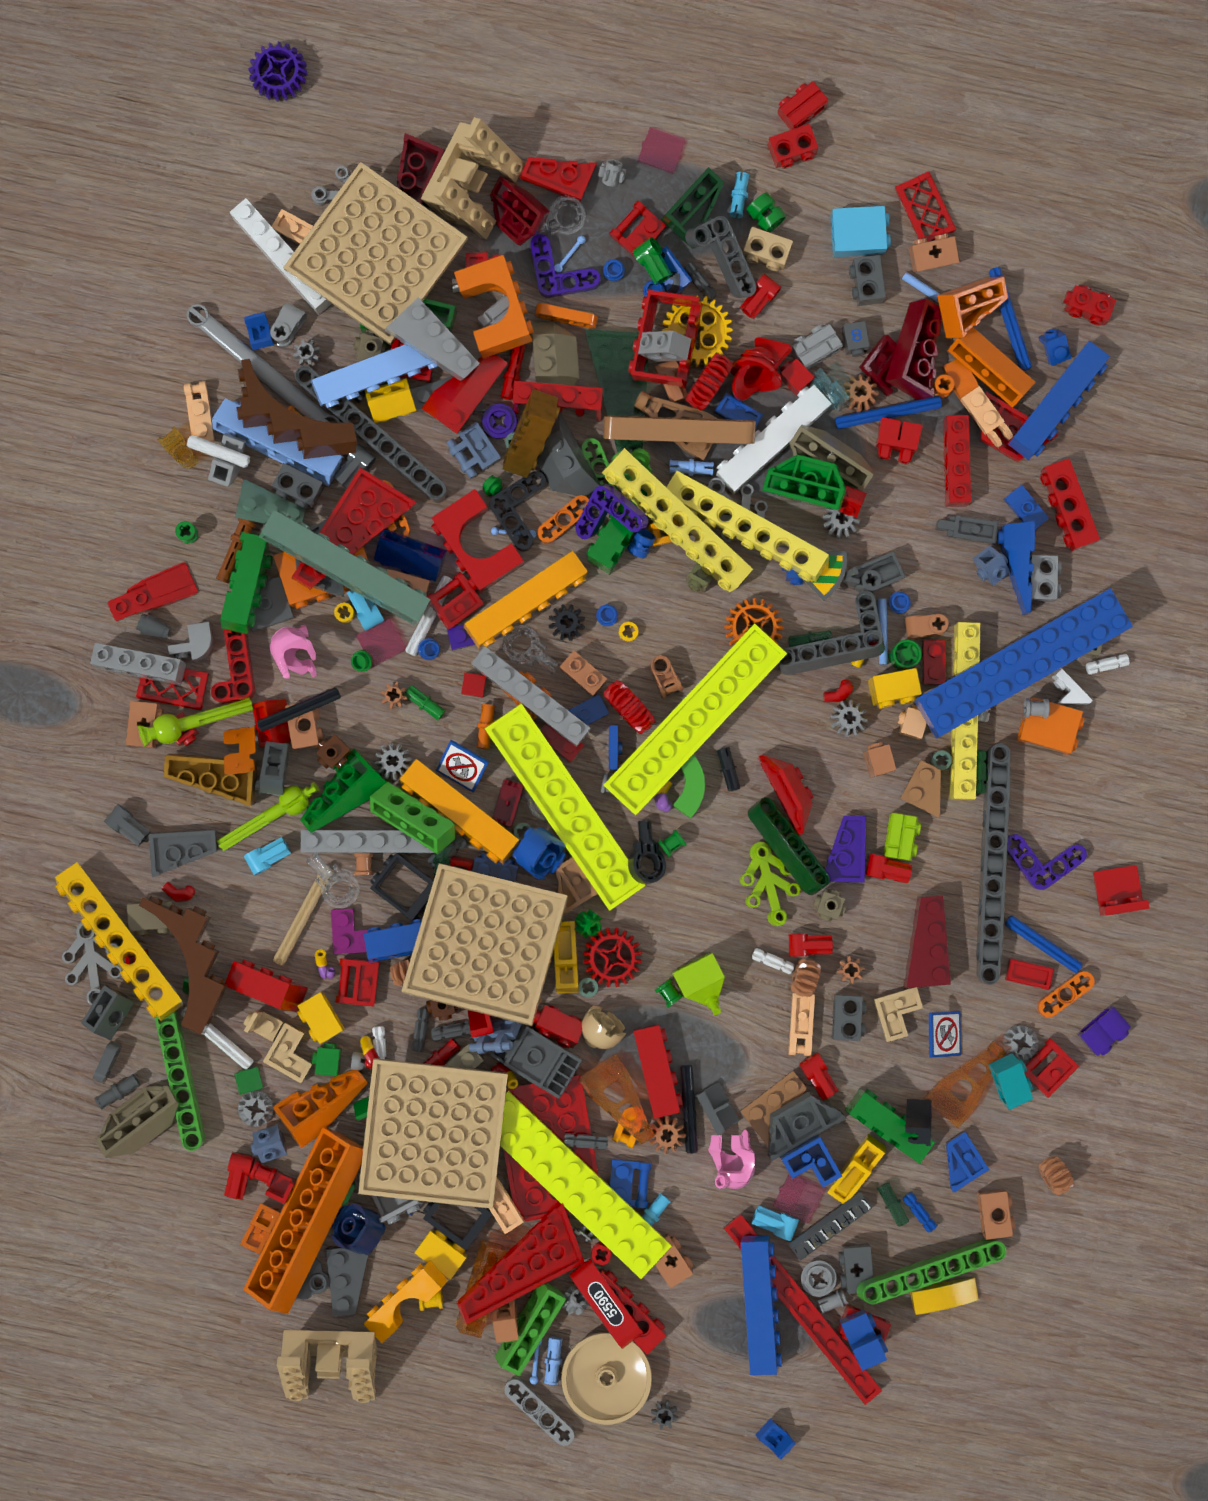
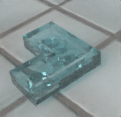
M822 368L817 370L813 374L815 377L812 381L813 385L819 391H822L832 403L830 408H835L839 412L845 408L850 397L837 380L832 383Z

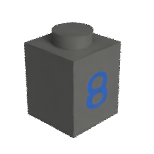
M865 321L844 324L841 331L846 355L852 354V357L865 355V352L870 347Z

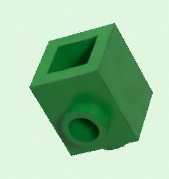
M323 1043V1046L317 1047V1051L313 1052L312 1064H316L315 1074L340 1075L342 1048H337L336 1043Z

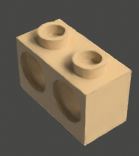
M752 227L743 255L749 263H761L772 271H783L793 241ZM755 243L761 245L762 250L754 251L751 248V245ZM777 250L783 256L781 258H774L771 253Z

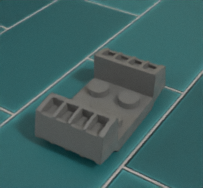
M521 1024L515 1039L507 1040L512 1041V1050H505L503 1053L491 1051L489 1054L558 1099L561 1098L583 1061L579 1056L560 1047L526 1024Z

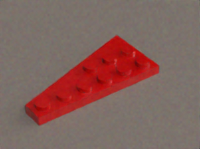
M359 468L319 533L326 535L330 539L329 542L336 546L338 544L345 546L349 549V553L354 555L416 505L417 502L364 469ZM302 561L292 575L293 580L310 590L327 577Z

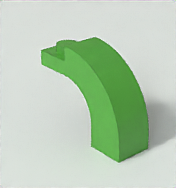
M694 755L680 768L685 778V786L682 794L673 805L689 819L692 818L699 808L705 792L704 773Z

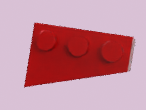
M245 959L242 962L233 961L225 984L230 989L277 1009L292 1012L299 1011L298 1005L303 1003L308 987L292 982V978L280 975V977L274 975L273 970L261 967V969L256 968L255 963Z

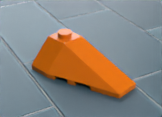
M351 1070L331 1078L330 1082L318 1086V1084L311 1086V1090L299 1094V1092H295L273 1106V1109L300 1148H303L319 1136L322 1127L327 1128L368 1082L358 1070Z

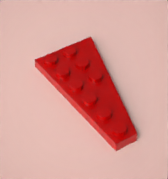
M558 1202L456 1302L466 1324L585 1263L563 1203Z

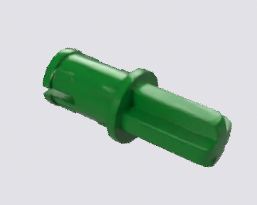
M413 685L404 694L420 707L419 710L423 709L437 721L446 711L431 700L430 695L427 697Z

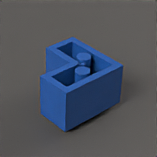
M819 1135L780 1156L792 1179L811 1168L822 1187L843 1177Z
M862 1309L839 1320L862 1371L887 1360L885 1353L888 1352V1349L881 1335L876 1336L873 1330L876 1324L871 1313L867 1315L865 1310Z

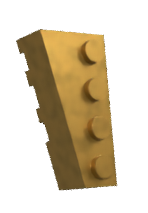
M535 389L532 390L505 454L502 470L525 478L528 477L531 470H535L538 461L537 457L539 454H542L545 441L549 437L560 411V407H557L558 397Z
M170 753L165 755L164 778L193 786L205 792L213 793L251 807L255 804L258 761L254 760L255 770L228 775L224 774V758Z

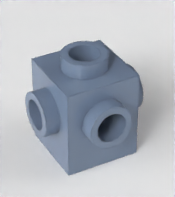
M990 545L973 558L978 569L976 573L982 581L987 580L993 586L1010 573L1007 566V558Z
M278 1125L252 1133L254 1142L251 1143V1149L254 1156L258 1155L262 1163L287 1155L285 1137Z

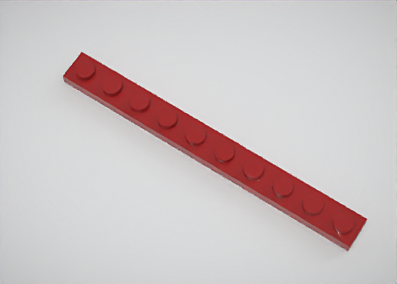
M741 1213L723 1227L740 1250L743 1236H758ZM771 1256V1263L776 1266V1279H773V1287H777L778 1297L864 1405H866L880 1394L882 1389L867 1370H861L855 1355L775 1256Z

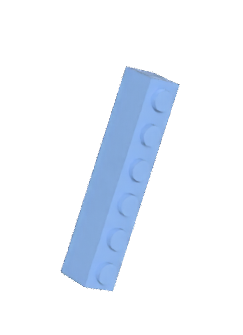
M403 345L312 379L311 383L320 406L326 405L327 408L338 405V400L346 397L347 400L359 397V392L367 389L368 393L380 389L379 384L384 382L391 385L401 381L400 376L408 374L409 377L420 374L421 368L428 366L430 370L438 366L411 347Z
M224 399L212 418L214 430L222 434L228 433L245 439L246 446L330 486L334 475L341 468V455L303 459L302 451H298L296 441L273 444L272 435L268 436L266 426L243 428L242 420L237 419L236 407H239L240 403Z

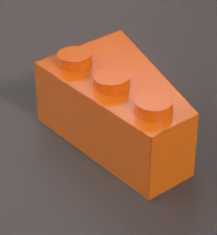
M1004 276L986 277L937 295L946 338H963L967 335L966 332L973 326H977L984 316L991 314L1008 299Z

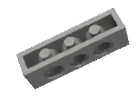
M95 643L90 664L99 670L176 685L182 684L186 664L180 659Z

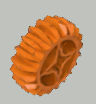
M756 598L752 599V605H749V601L744 599L745 607L737 603L736 608L738 612L730 609L729 612L734 617L727 616L725 619L731 623V625L727 624L724 626L725 630H731L725 637H733L729 645L732 646L741 639L749 630V623L753 625L761 623L759 628L762 630V627L769 621L772 627L770 638L778 645L774 638L781 639L782 635L777 633V631L784 629L783 626L777 625V623L782 622V617L776 619L774 617L779 611L774 610L771 613L769 611L773 606L771 603L767 608L763 607L765 604L764 599L761 600L760 605H756ZM747 611H759L766 616L755 619ZM742 616L746 628L740 634H737L736 622Z

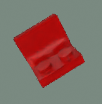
M1136 865L1093 872L1100 916L1150 909L1149 901L1143 900Z

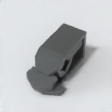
M893 551L846 571L842 582L847 586L854 587L853 589L858 592L869 591L874 593L900 582L905 578V575ZM865 580H872L873 583L867 584Z

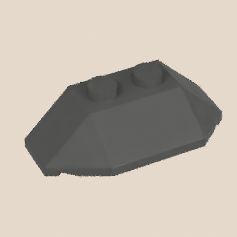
M559 411L551 433L545 441L542 454H539L537 457V464L551 490L574 496H588L601 484Z

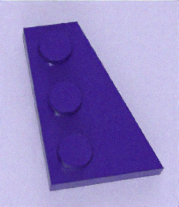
M843 816L825 871L829 875L830 882L865 883L866 816Z

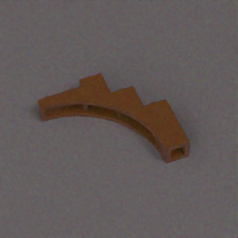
M250 359L241 360V369H237L239 382H243L244 387H241L242 397L240 398V406L236 407L237 419L242 420L243 428L266 426L268 436L272 435L273 444L296 441L297 449L302 451L303 459L356 453L357 440L353 422L331 423L317 421L287 409L276 401L261 385L254 373Z
M151 895L150 898L142 897L139 906L154 914L168 927L178 941L185 957L189 973V997L181 1026L200 1035L205 1034L228 986L223 983L224 979L215 974H211V977L208 976L219 953L218 950L214 949L215 944L203 940L202 943L200 942L211 917L206 915V910L197 906L194 909L187 908L185 913L182 914V909L174 905L167 907L162 904L163 900Z

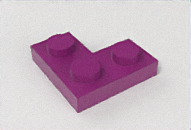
M354 909L331 910L333 954L367 952L363 933H368V931H355Z

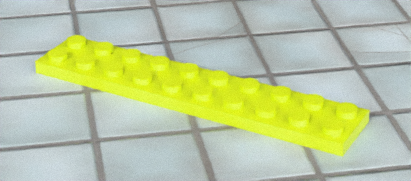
M754 624L603 786L636 816L787 653Z
M522 703L484 728L609 911L646 886L633 879L628 869L627 857Z
M510 1091L506 1093L500 1146L642 1279L672 1245Z

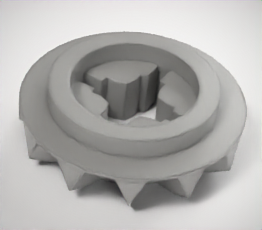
M1018 1025L1010 1028L1005 1033L1003 1048L1007 1055L1013 1054L1018 1060L1025 1061L1032 1058L1038 1051L1039 1041L1036 1033L1029 1027ZM1024 1037V1042L1029 1045V1048L1021 1047L1018 1050V1044L1012 1040H1021Z
M249 1092L238 1103V1115L242 1122L249 1126H262L273 1115V1102L264 1092ZM258 1100V1108L264 1112H257L254 1118H252L253 1112L247 1106H253Z
M820 1260L809 1262L802 1270L801 1284L810 1295L822 1297L834 1289L836 1273L829 1263ZM820 1272H822V1278L827 1283L819 1281L817 1284H815V1286H813L815 1279L812 1277L811 1273L818 1275Z

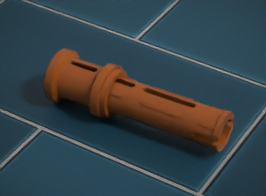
M238 518L239 523L235 533L230 536V540H232L231 545L216 576V579L228 584L231 573L235 569L237 550L242 551L241 532L251 534L253 528L257 526V524L245 519Z

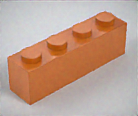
M972 327L963 338H957L947 351L1013 408L1036 382Z

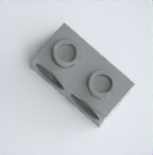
M675 331L642 332L638 354L656 362L687 360L691 338Z
M1031 555L1030 560L1034 564L1032 576L1028 577V582H1032L1031 602L1056 601L1057 597L1061 595V584H1058V575L1061 574V562H1058V556ZM1041 563L1048 564L1050 568L1049 573L1041 571ZM1041 584L1048 586V595L1040 592Z

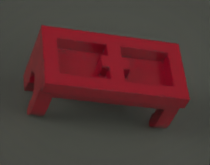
M503 779L492 819L498 824L512 828L524 790L523 784Z

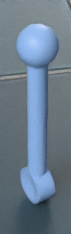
M579 236L576 244L560 264L554 266L556 273L562 272L564 264L580 244L585 243L586 239L584 236Z
M492 527L491 529L493 535L498 533L506 534L503 529L498 527ZM530 530V533L532 534V537L534 539L536 537V532L534 530Z
M542 1340L534 1352L533 1371L530 1377V1383L533 1385L538 1383V1355Z

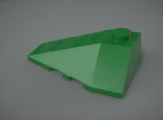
M355 748L346 757L348 759L346 764L340 769L337 767L334 769L337 772L331 781H326L323 785L325 788L324 792L320 797L313 800L300 819L310 833L370 800V796L387 783Z

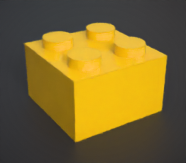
M917 668L873 676L868 680L872 705H879V709L892 707L898 701H900L901 705L913 703L922 694Z

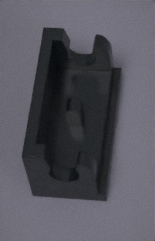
M907 1099L905 1133H916L919 1135L918 1137H908V1142L931 1146L932 1100Z

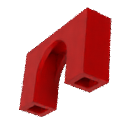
M476 489L431 517L434 522L431 527L437 536L442 534L446 540L443 545L449 554L454 552L458 558L455 563L461 572L466 570L470 576L467 580L474 590L478 588L480 593H482L523 566L524 561L512 543L493 556L484 559L471 557L462 549L460 540L464 528L488 511L486 504Z

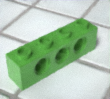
M387 782L370 796V811L434 853H440L455 840V824L450 819L436 813L434 809L425 806L415 797H411L403 792L399 787H395Z
M545 1283L534 1290L518 1316L519 1340L503 1342L494 1356L501 1368L517 1376L521 1375L566 1301V1298L558 1288Z

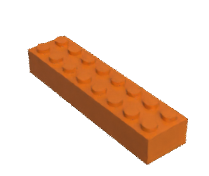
M322 1127L243 1288L246 1293L270 1311L289 1314L362 1164L363 1147L340 1132Z

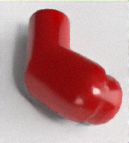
M844 679L840 682V687L836 691L824 692V703L845 701L853 691L852 682L849 679Z
M169 881L161 889L175 902L189 901L195 895L194 887L187 885L185 888L177 889Z

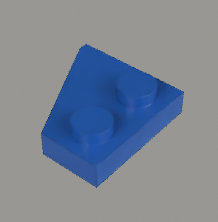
M965 1131L945 1143L950 1189L953 1193L990 1170Z

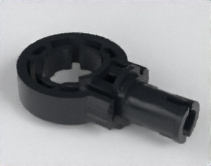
M647 820L637 822L639 841L633 843V852L628 860V869L635 881L647 885L659 881L664 876L666 861L661 851H659V843L652 840V821L649 820L647 822ZM643 856L651 859L654 863L653 870L655 872H652L651 875L644 873L643 870L638 871L641 868L640 860Z

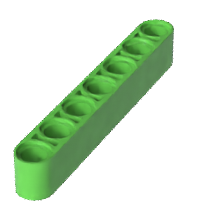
M177 1009L162 1021L156 1016L155 1022L169 1086L178 1101L175 1114L181 1142L186 1150L194 1151L204 1144L205 1133ZM169 1024L175 1029L172 1037L168 1036L165 1032V1028ZM172 1046L179 1049L180 1054L178 1058H173L170 1055ZM177 1068L184 1071V1078L182 1080H178L175 1077L174 1072ZM181 1090L188 1092L189 1099L187 1102L180 1099L179 1093ZM186 1112L193 1114V1123L189 1124L184 1120ZM190 1134H195L198 1137L199 1142L197 1145H192L189 1142Z
M984 1239L864 1280L857 1286V1295L861 1300L869 1304H877L999 1262L1006 1256V1247L997 1240ZM996 1245V1252L991 1255L990 1248ZM975 1251L976 1258L973 1262H970L969 1256ZM955 1259L956 1264L954 1268L950 1269L949 1262ZM931 1266H934L935 1273L929 1276L928 1270ZM914 1273L915 1278L913 1282L908 1283L907 1278L909 1274ZM890 1280H893V1288L891 1290H887V1283ZM872 1287L873 1294L867 1298L866 1290Z

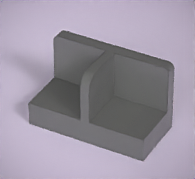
M719 1082L696 1093L717 1135L739 1122V1118Z

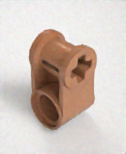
M942 614L906 617L907 640H918L942 635L949 626L948 619ZM936 620H938L940 624L943 623V626L940 628V630H937V627L935 626L933 627V624L936 622Z
M662 655L653 658L650 663V669L662 698L665 699L667 695L675 691H683L681 682L674 672L669 659ZM657 660H663L666 663L665 671L658 672L654 667V663Z

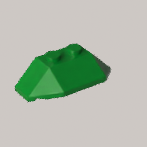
M795 455L776 467L768 469L762 491L809 505L840 511L846 487L836 464Z

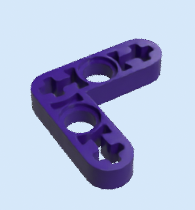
M537 234L531 239V252L538 290L543 297L552 298L591 291L599 286L600 274L593 268L556 274L549 239L543 234ZM539 240L546 244L543 246L544 255L541 256L539 248L537 246L534 247ZM541 261H547L550 263V269L548 271H540L538 264ZM588 275L597 278L594 280V284H589V281H583L582 286L579 287L577 276H581V280L588 279ZM547 276L549 278V284L551 286L554 285V287L551 288L550 292H547L546 289H542V287H545L544 277ZM566 278L575 280L576 284L573 288H565L563 282Z
M603 484L596 487L576 524V533L581 539L594 537L607 513L611 514L632 532L645 529L648 524V518L642 510L612 485ZM618 502L624 506L623 514L617 509ZM593 506L597 507L599 510L598 517H595L593 515Z
M1012 834L1008 836L1007 853L1030 885L1037 890L1047 889L1083 863L1087 857V852L1083 846L1071 845L1042 865L1023 837ZM1010 840H1019L1020 843H1018L1017 845L1018 848L1021 851H1023L1025 848L1027 852L1020 854L1018 858H1016L1015 854H1018L1019 852L1016 848L1011 849L1009 847L1011 845ZM1073 849L1075 851L1080 850V859L1074 858L1070 860L1069 863L1072 866L1069 867L1068 862L1062 856L1065 855V858H1069L1073 855ZM1025 856H1030L1033 859V865L1029 869L1022 866L1021 861ZM1056 861H1060L1064 865V870L1060 874L1055 873L1052 869L1053 863ZM1049 872L1054 877V879H1051L1050 876L1043 880L1044 885L1035 883L1038 880L1037 875L1044 876Z

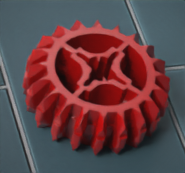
M714 354L686 396V401L695 409L704 410L728 376L733 363L724 355Z
M616 680L604 691L606 700L637 733L643 734L655 723V718L623 682Z
M606 928L607 935L603 936L600 930L598 932L600 936L598 940L595 936H591V939L595 942L593 945L588 942L586 943V946L591 948V951H583V955L590 956V959L583 960L584 964H591V967H588L586 972L594 970L595 973L591 976V979L594 980L597 975L601 978L598 981L600 985L604 979L607 980V987L611 986V981H615V986L619 987L618 980L620 979L626 985L628 982L625 977L628 975L631 979H634L635 976L631 971H640L638 967L634 966L635 963H642L641 959H636V955H642V951L635 952L634 950L640 944L636 942L632 945L631 941L635 937L631 935L626 939V930L623 931L622 936L618 935L619 928H615V934H611L610 928ZM607 939H618L611 950H605L598 945ZM623 943L631 951V962L620 956ZM619 947L616 956L623 963L617 961L616 963H611L609 968H607L609 958L602 952L608 954V952L615 951ZM595 952L605 958L606 963L602 972L595 964ZM614 965H621L627 968L622 974L616 976L608 975Z

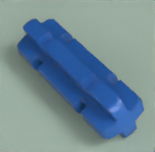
M912 1192L907 1193L903 1197V1201L907 1206H910L909 1209L918 1221L923 1223L922 1226L928 1233L935 1230L937 1224L932 1218H929L930 1215L922 1204L916 1201L917 1198Z

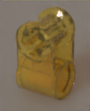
M175 426L172 427V431L166 436L157 439L181 467L190 469L196 465V453L187 446L186 439ZM184 453H190L188 460L181 461V456Z

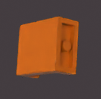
M1035 697L1029 698L1030 701H1043ZM1049 702V716L1047 719H1043L1042 716L1024 718L1023 714L1016 741L1032 743L1069 755L1072 751L1076 750L1078 745L1076 735L1078 730H1081L1083 727V711Z

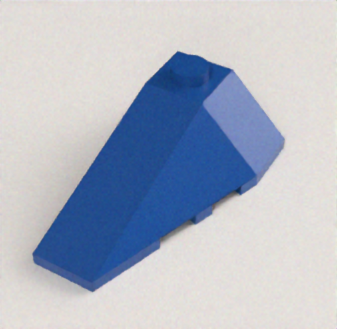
M1035 521L1005 524L1001 527V531L997 533V543L1001 544V552L1008 560L1009 576L1022 615L1031 613L1032 582H1028V577L1032 576L1034 568L1030 556L1032 551H1035Z

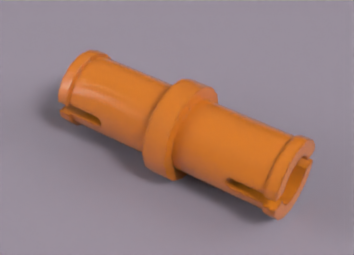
M482 704L480 723L477 724L479 733L476 748L490 750L491 738L484 728L493 723L496 706Z

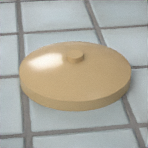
M609 1332L594 1333L576 1343L568 1353L562 1369V1388L567 1402L579 1416L596 1424H617L631 1418L643 1407L651 1389V1369L644 1351L634 1341L622 1349Z

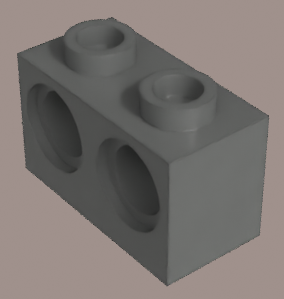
M880 255L854 258L852 265L849 266L850 279H854L855 287H852L853 300H857V306L884 303L886 294ZM860 267H868L871 273H861ZM864 288H870V289H872V290H873V295H871V296L865 295V294L863 293V289H864Z
M283 463L272 487L276 490V495L286 500L290 497L296 500V505L307 509V507L314 509L325 485L323 482ZM285 479H293L291 487H283L282 484ZM311 488L313 490L312 495L308 498L302 497L303 490Z
M266 742L260 774L261 793L283 795L289 761L288 744Z
M834 994L833 1040L861 1041V1036L865 1035V1023H861L862 1014L866 1013V1001H862V996ZM849 1000L855 1003V1010L851 1013H847L844 1009L845 1003ZM846 1023L854 1025V1032L850 1035H845L843 1032V1027Z

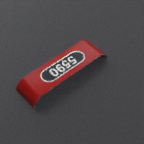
M591 1258L570 1273V1277L622 1349L644 1333L598 1271Z

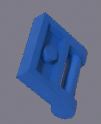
M612 1159L610 1187L631 1207L648 1208V1201L646 1199L649 1170L652 1169V1163ZM634 1168L640 1169L638 1199H631Z

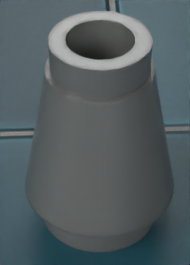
M142 613L136 630L141 631V634L165 639L171 629L170 626L149 613L148 615Z

